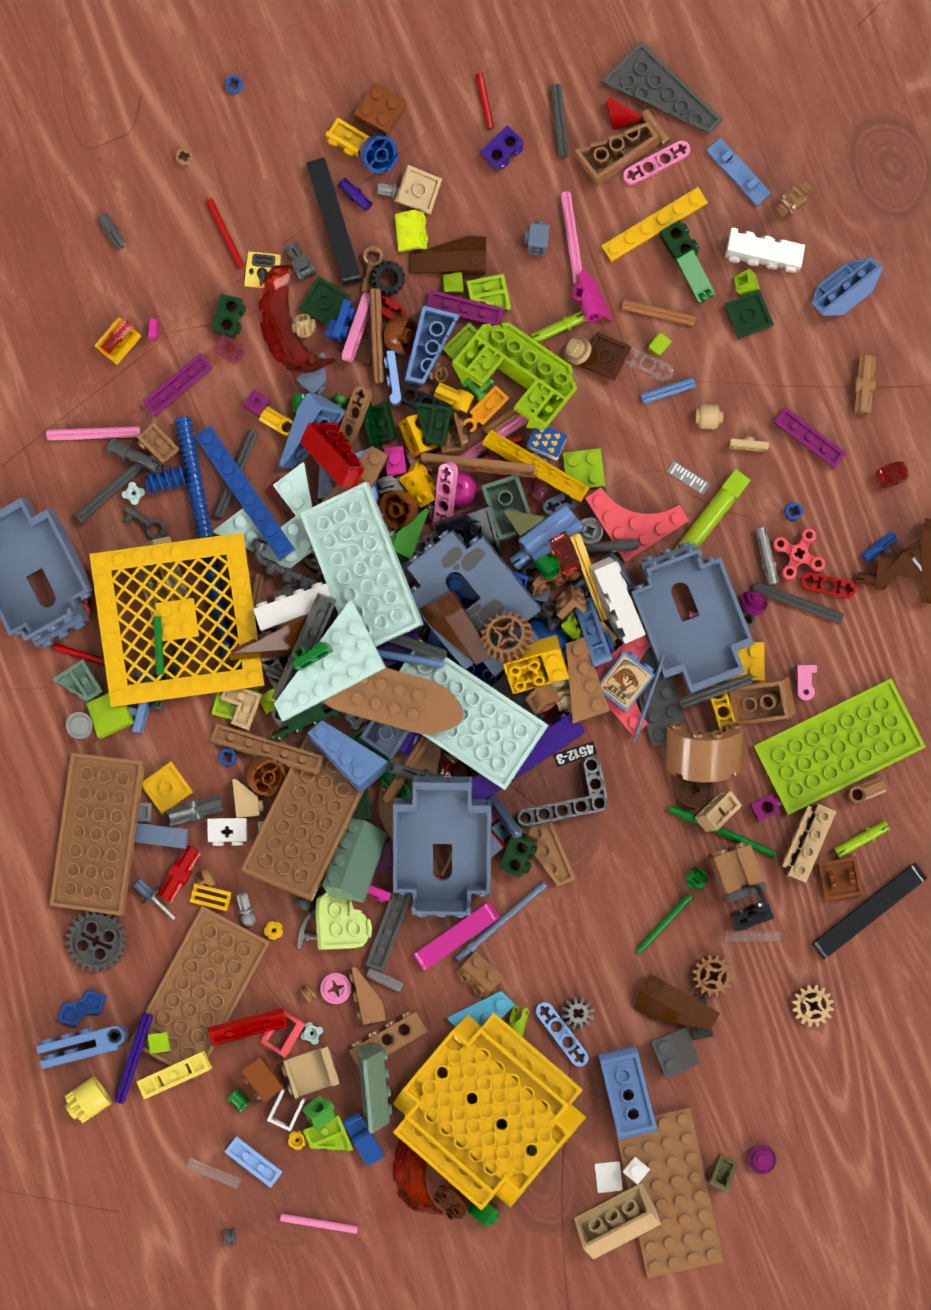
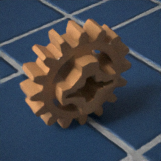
M804 182L799 187L794 185L782 196L780 200L782 203L779 204L776 211L782 217L790 212L794 214L806 204V201L809 199L807 196L813 188L807 182Z
M708 955V960L701 958L702 964H695L698 969L692 970L696 974V977L692 978V980L698 982L695 985L696 988H702L700 993L703 994L707 991V996L710 997L712 992H714V995L718 997L719 991L725 994L724 988H731L728 983L729 981H734L733 978H730L734 971H729L728 969L731 967V964H724L725 958L719 961V955H716L714 959H712L711 955ZM710 963H718L721 967L712 968ZM704 968L705 975L703 978H700L701 970ZM710 971L714 973L719 972L716 975L717 979L715 981L713 979H708V977H710ZM724 973H726L725 982L722 983V982H721L722 975H723ZM709 983L714 984L716 989L707 988L705 985Z

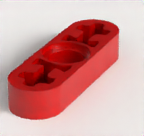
M812 572L804 574L800 581L801 586L805 590L848 599L856 593V586L851 581ZM809 576L812 577V581L816 582L819 581L818 578L822 579L819 583V589L816 588L818 584H811L809 587L804 580L808 579ZM830 580L833 582L834 587L831 591H826L823 588L824 581ZM837 582H840L839 587L849 585V589H852V592L846 595L844 590L839 589L838 593H835Z

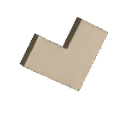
M247 688L222 691L221 700L237 705L231 724L250 730L263 694Z

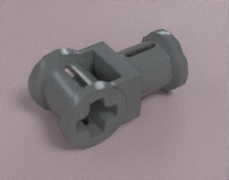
M298 241L289 244L283 249L289 255L292 268L300 282L310 274L317 273L311 260L300 250Z

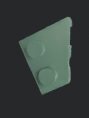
M85 659L80 660L53 678L54 682L61 684L86 702L91 701L104 692Z

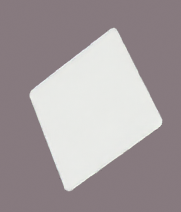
M619 1161L595 1164L598 1193L623 1190Z

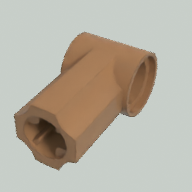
M877 777L850 788L847 791L846 798L851 804H859L887 792L886 786L881 777ZM854 790L860 792L861 797L859 800H855L852 797Z

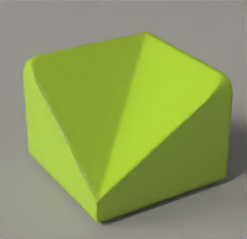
M751 269L734 276L736 291L742 297L760 290L757 276Z
M462 272L443 275L444 293H463Z
M659 333L649 345L648 351L661 355L671 345L672 341L664 334Z
M274 688L264 693L260 701L267 715L275 708L274 703L276 701L272 698L275 692Z
M168 1031L148 1034L150 1054L171 1051Z

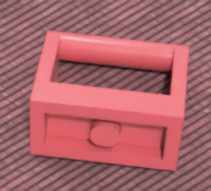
M284 1010L285 1016L295 1022L296 1025L282 1049L269 1042L275 1030L265 1032L260 1042L286 1058L306 1023Z

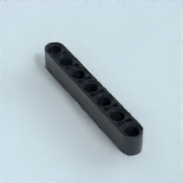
M325 157L306 162L343 284L345 286L362 281Z
M916 862L816 939L811 945L823 960L923 883L928 877Z

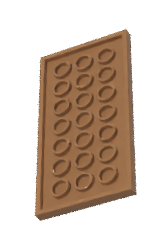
M307 734L300 749L323 755L310 741ZM326 757L319 775L291 767L241 871L309 901H313L364 791L360 794Z
M71 753L49 906L124 916L146 762Z
M202 906L146 1010L147 1013L153 1015L148 1034L168 1031L171 1051L150 1054L148 1034L142 1051L170 1066L202 1051H205L209 1059L216 1045L212 1046L207 1027L223 1024L230 1020L271 942ZM137 1029L129 1042L131 1045L133 1044ZM200 1075L195 1076L193 1078L198 1080Z
M690 1107L654 1115L657 1132L619 1141L617 1135L623 1168L625 1169L635 1156L650 1169L640 1183L643 1184L652 1200L661 1225L638 1236L647 1278L724 1262ZM625 1174L628 1189L638 1185Z

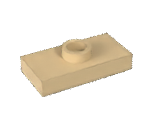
M744 437V440L731 438L729 448L767 452L769 442L755 441L753 437Z

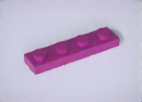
M430 290L426 305L434 309L460 315L459 318L482 324H491V326L501 324L504 308L435 290Z
M201 353L198 354L142 401V403L156 417L209 373L213 367Z
M787 407L783 409L773 422L833 469L846 454L841 448Z

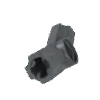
M220 795L168 809L164 811V818L168 826L171 827L185 822L191 823L204 819L205 816L224 811Z

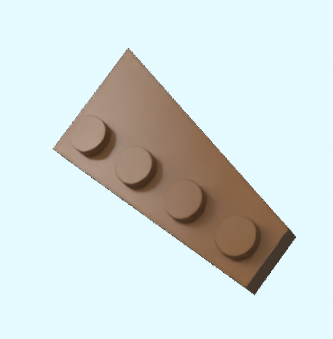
M371 446L359 459L364 470L357 486L364 482H369L372 489L389 455ZM336 485L321 503L354 487L341 488Z
M585 638L567 643L566 651L574 724L609 712L610 710Z
M540 810L539 817L544 820L546 812ZM523 817L520 820L523 823H527L528 817ZM552 822L520 827L523 831L522 833L538 839L536 843L538 849L535 857L558 887L576 880Z

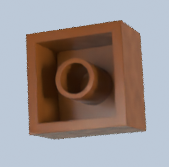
M373 82L354 113L355 120L377 133L389 137L407 108V101Z
M263 1055L241 1071L243 1073L241 1078L247 1085H252L255 1089L253 1093L259 1101H268L286 1086Z

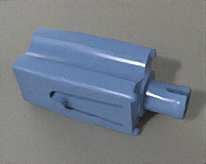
M565 505L522 536L518 542L522 543L523 549L510 557L509 560L517 570H520L531 560L535 563L545 554L550 556L564 547L568 548L571 544L570 537L573 534H580L585 528L571 509Z

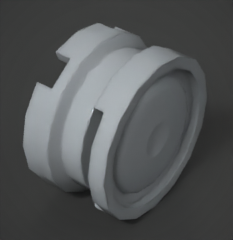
M386 476L378 480V487L381 489L379 490V496L381 498L384 494L393 490H405V487L399 481L400 476H397V478Z
M584 518L580 521L585 528L580 533L584 545L598 543L603 534L602 525L595 518Z
M75 712L67 718L66 730L74 738L85 739L93 733L94 725L88 714Z

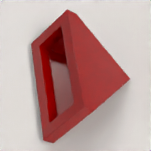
M608 97L606 106L613 130L639 124L642 115Z

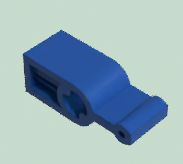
M359 1112L342 1122L367 1166L385 1156L373 1134L369 1133L366 1123Z

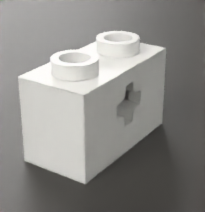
M248 818L208 819V842H212L213 846H224V842H232V846L243 845V842H248ZM227 827L233 830V834H229L228 838L223 834V830H226Z

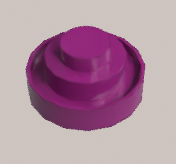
M746 591L742 593L739 600L741 608L752 615H762L768 605L766 599L757 591Z
M766 1145L753 1147L748 1153L747 1158L750 1168L759 1174H766L772 1171L777 1160L774 1151Z

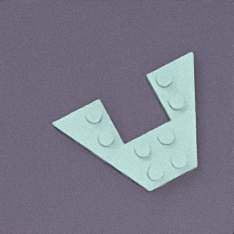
M302 462L273 485L296 515L281 527L296 550L281 561L277 558L269 544L266 551H261L263 557L288 568H292L309 555L311 551H314L300 513L313 507L305 462ZM244 508L213 530L214 533L220 536L243 533L245 548L254 552V548L251 544L254 538L266 541Z

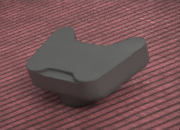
M551 602L539 603L541 611L532 618L536 617L547 623V629L553 631L563 622L557 616L556 605Z

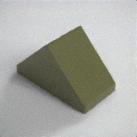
M505 509L504 516L519 538L543 521L542 516Z
M720 1154L707 1182L727 1193L738 1163Z

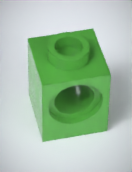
M321 1095L302 1108L306 1119L317 1131L336 1117L333 1112V1104L329 1099L324 1100Z

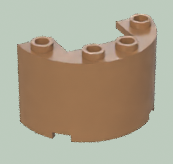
M681 722L667 724V770L673 775L678 773L683 775V779L694 782H719L730 779L732 774L738 775L742 770L744 723L731 722L725 724V732L719 730L712 732L700 730L687 732L686 724Z

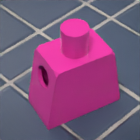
M403 446L384 448V453L389 455L386 461L387 476L397 478L394 475L402 476L407 473Z

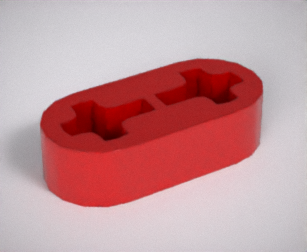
M381 295V302L385 300V305L389 307L388 309L383 306L381 307V313L389 320L394 318V313L391 312V309L395 312L400 310L401 315L406 317V311L401 305L389 297Z

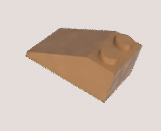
M789 676L753 682L750 685L729 692L734 718L739 723L751 724L789 719L796 714Z

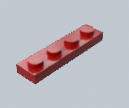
M280 1008L207 1028L212 1046L287 1027L288 1025L284 1009Z

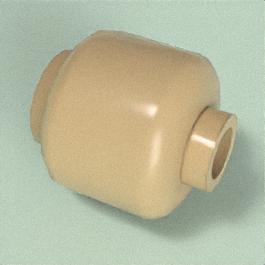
M702 404L700 408H696L695 423L702 429H717L719 423H723V412L720 411L718 405Z

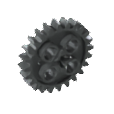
M86 911L85 918L79 914L80 921L72 920L75 926H68V929L72 932L65 935L70 938V941L65 942V944L71 947L66 952H73L70 959L77 958L75 965L82 963L81 969L89 966V972H92L94 967H96V971L100 972L101 967H103L107 971L108 964L111 967H115L114 960L121 962L118 956L125 955L122 948H128V946L123 944V941L128 940V938L123 937V934L127 930L120 929L124 923L117 924L118 917L111 919L112 914L105 916V913L98 915L97 912H93L91 915L89 911ZM91 922L97 925L95 933L88 931V925ZM108 931L114 933V940L111 942L105 939V934ZM84 932L93 938L99 936V941L112 946V949L110 950L101 944L94 945L95 942L82 936L81 933ZM81 940L88 942V949L85 951L79 947ZM100 948L106 952L104 959H99L96 956V952Z

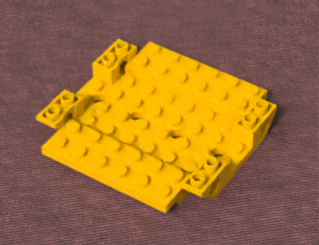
M493 1013L483 1026L467 1015L414 1075L393 1103L394 1106L406 1115L405 1119L393 1133L479 1209L483 1210L495 1194L511 1208L549 1160L586 1119V1116L571 1105L583 1089L496 1013ZM440 1067H445L448 1070L446 1078L438 1076V1069ZM469 1093L477 1095L478 1100L475 1104L468 1102L467 1096ZM499 1119L507 1121V1128L505 1130H500L497 1127ZM529 1145L536 1146L537 1154L535 1156L527 1154L526 1149Z

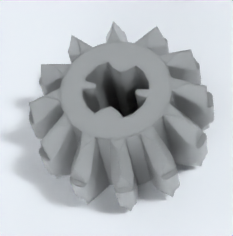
M573 997V1005L569 1000L566 1001L570 1008L562 1007L563 1011L568 1012V1014H563L562 1018H570L566 1021V1025L573 1021L572 1029L576 1028L577 1023H579V1028L583 1029L582 1022L589 1026L590 1023L586 1019H594L593 1015L588 1014V1012H593L594 1008L587 1009L591 1004L590 1001L583 1005L584 997L580 998L579 1003H577V998ZM582 1009L583 1012L581 1013L583 1016L581 1018L578 1016L574 1017L573 1014L575 1013L573 1010Z

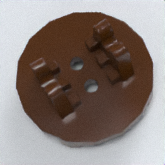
M445 1185L437 1187L433 1200L445 1210V1215L450 1220L454 1218L462 1219L465 1216L466 1208L463 1202L467 1197L458 1189L453 1191Z

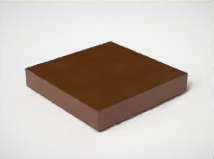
M597 332L591 343V354L580 366L615 381L631 350V346Z

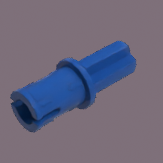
M889 532L878 542L875 541L874 545L861 553V555L870 563L880 553L884 554V550L898 539L893 532Z

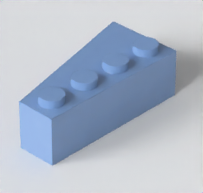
M422 306L403 383L418 387L423 386L460 315Z
M323 720L308 732L310 741L360 794L388 771V761Z

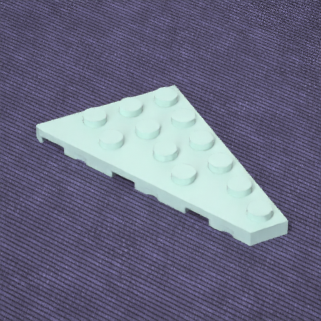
M351 600L347 603L319 641L330 644L333 652L302 671L298 670L274 703L282 721H286L386 669L354 601Z

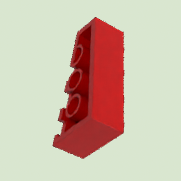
M308 423L300 443L316 459V462L326 470V473L335 480L339 487H356L364 467L357 455L351 452L352 447L350 443L345 442L344 433L339 432L340 426L338 423Z

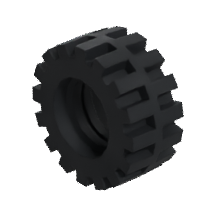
M393 261L379 263L370 273L371 287L379 288L381 295L390 296L396 294L403 288L406 280L404 279L405 273L402 271L403 268L399 267L398 263H393ZM383 271H390L394 274L395 282L392 286H385L381 283L380 275Z

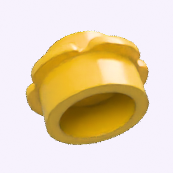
M270 921L266 924L264 933L270 940H276L282 936L281 923Z
M293 1131L289 1134L288 1145L293 1147L294 1150H300L306 1145L307 1139L302 1131Z

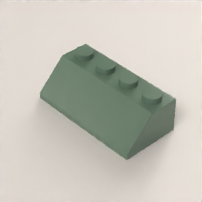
M351 819L323 882V887L328 896L365 902L388 837L387 832L365 820Z
M381 1043L357 1046L363 1114L369 1133H374L390 1123L389 1116L392 1115L391 1104H388V1097H391L389 1085L386 1086L389 1072L388 1068H385L384 1061H387L386 1049L382 1048Z

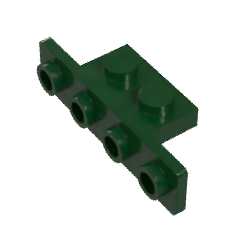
M360 392V395L364 398L365 395L363 392ZM370 401L363 420L366 428V439L369 441L370 447L373 446L384 452L383 443L398 439L389 402H383L372 406Z
M321 703L286 720L288 726L272 732L271 736L273 739H284L292 731L296 733L301 732L309 724L317 725L322 720L324 721V718L329 716L334 718L341 715L342 712L332 708L324 711Z

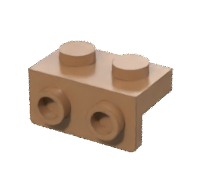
M453 413L450 420L446 446L439 445L442 455L465 453V445H468L467 435L462 433V419H458L457 413Z
M154 422L141 434L138 433L136 435L139 440L137 444L144 451L148 449L152 453L150 457L161 461L163 465L180 451L174 442Z
M570 584L564 591L561 590L555 598L557 616L562 620L575 606L583 613L587 610L585 593L579 587L575 588Z
M476 951L456 972L459 978L464 983H467L483 999L504 978Z

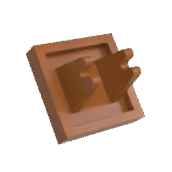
M856 856L817 863L825 901L863 895Z

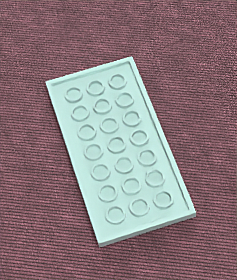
M364 482L300 513L330 594L337 600L335 607L338 615L349 601H354L376 647L424 625L369 482Z
M414 650L410 654L414 656L438 659ZM447 657L443 660L445 664L442 668L405 662L399 670L400 672L429 679L442 685L456 697L464 711L463 720L456 727L440 733L422 735L506 790L549 725Z

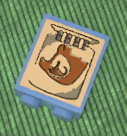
M625 651L600 682L604 696L626 713L655 676L652 673L654 669L646 663L644 665L640 664L637 661L639 658L630 651L628 654Z

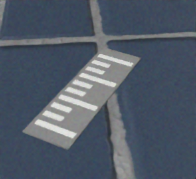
M675 461L672 462L667 470L669 474L702 495L705 494L710 486V483Z

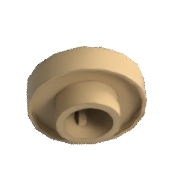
M581 336L571 339L564 350L565 358L574 365L585 362L591 354V344Z

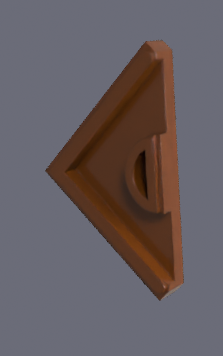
M371 338L360 341L354 358L367 366H370L372 363ZM344 346L339 347L338 351L343 353Z

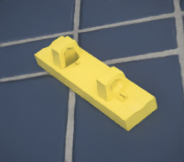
M202 1051L137 1081L143 1098L147 1099L211 1070L212 1066L205 1051Z

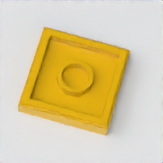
M172 761L145 779L142 784V788L162 815L164 811L173 808L194 793Z

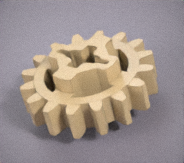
M807 985V990L800 988V995L794 994L797 1001H792L796 1005L792 1011L798 1013L795 1016L796 1019L802 1018L801 1024L808 1021L809 1027L812 1026V1023L818 1027L819 1021L825 1024V1017H832L829 1011H834V1008L830 1007L834 1000L828 999L831 995L830 993L824 994L825 988L822 987L818 990V985H814L813 989H811L810 985ZM808 993H816L811 998L805 997ZM822 999L825 1001V1009L822 1008ZM806 1001L812 1003L816 1001L815 1005L818 1009H820V1011L817 1009H811L810 1011V1006L808 1005V1003H806ZM800 1003L804 1004L805 1010L803 1013L800 1009ZM818 1013L821 1015L818 1018L810 1019L813 1014Z

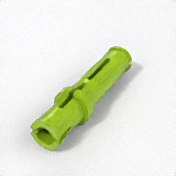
M580 310L568 317L564 316L562 320L531 333L530 336L540 343L565 330L570 331L572 327L586 322L583 311Z
M882 820V822L871 828H865L864 832L834 847L835 852H837L836 854L839 858H842L862 845L875 841V838L890 831V828L887 826L888 824L885 820Z

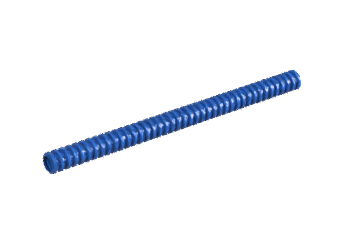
M184 416L177 418L175 423H177L176 429L179 430L177 435L180 436L178 440L181 441L179 446L182 447L180 451L183 452L181 457L184 458L182 462L185 464L184 470H186V481H188V493L191 494L189 498L192 500L190 504L193 505L191 510H194L192 515L195 516L193 520L196 522L194 526L197 528V539L213 537L214 535L211 533L212 528L210 527L211 522H209L210 516H208L209 510H207L208 504L205 503L207 499L204 498L206 493L203 492L205 487H202L204 482L201 481L203 477L200 475L202 471L199 469L198 452H196L197 446H195L196 440L193 439L195 435L192 434L194 429H191L193 426L190 423L192 418ZM206 557L202 560L209 565L214 557ZM215 561L211 567L220 572V568L217 567L219 563ZM209 569L204 579L212 583L217 574ZM219 578L214 586L222 592V580ZM212 588L209 591L208 598L214 603L220 594ZM222 597L217 606L225 611L227 604L224 601L226 599ZM214 607L211 615H213L212 619L217 622L223 613ZM225 615L219 624L228 630L230 628V621L227 620L229 617ZM218 626L214 630L217 633L215 638L220 641L226 632ZM227 635L222 642L229 649L234 645L230 635ZM222 646L218 647V650H220L219 656L225 657L228 651Z

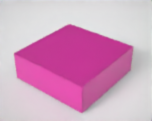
M150 318L148 338L150 341H157L159 322L157 319Z

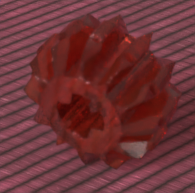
M902 461L881 467L875 473L876 480L881 488L893 487L903 483L909 477L907 466Z

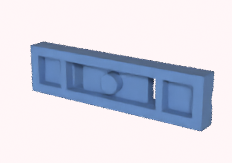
M721 138L706 150L707 154L756 207L771 195L768 188Z
M589 597L585 599L587 610L584 613L576 606L574 608L592 662L596 667L613 660L595 605L592 598Z
M154 664L148 673L157 679L158 675L156 674V665ZM137 670L136 677L140 678L143 673ZM148 676L143 678L145 679L144 683L154 682ZM151 702L139 703L138 709L129 707L131 715L136 717L133 732L144 733Z

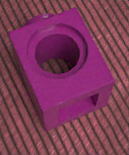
M254 389L243 406L246 410L260 418L263 410L267 406L269 407L271 402Z
M770 794L750 804V807L757 821L760 822L780 812L779 807H781V804L776 796L773 797ZM764 802L771 804L772 808L769 813H765L762 810L761 806Z

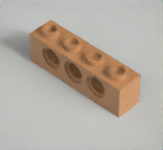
M409 1010L401 1015L402 1019L395 1022V1020H392L385 1024L386 1029L383 1031L375 1030L367 1035L369 1039L364 1042L360 1039L351 1044L352 1049L349 1052L358 1068L357 1046L381 1043L382 1048L386 1049L387 1055L428 1032L417 1011L412 1013ZM401 1024L409 1026L410 1032L403 1035L399 1032ZM384 1034H390L393 1037L391 1044L383 1043L382 1036Z

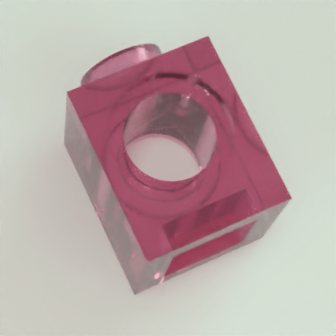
M222 334L214 348L215 354L236 364L237 360L241 361L245 354L243 344ZM228 346L236 348L233 354L226 353Z

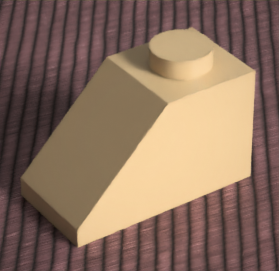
M233 779L236 818L261 816V812L264 811L263 800H259V797L240 781Z

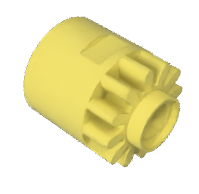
M94 1076L65 1096L67 1099V1104L65 1105L67 1111L74 1120L78 1118L82 1123L112 1104L109 1095Z

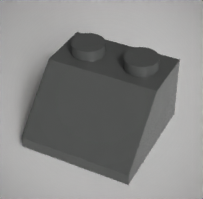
M687 1027L650 1040L665 1078L700 1064Z

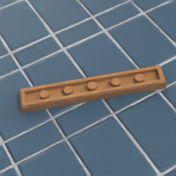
M421 453V461L427 467L439 468L445 462L452 461L457 465L458 470L531 478H535L537 473L534 464Z
M216 723L210 739L211 743L259 758H272L282 765L319 775L325 759L323 755Z

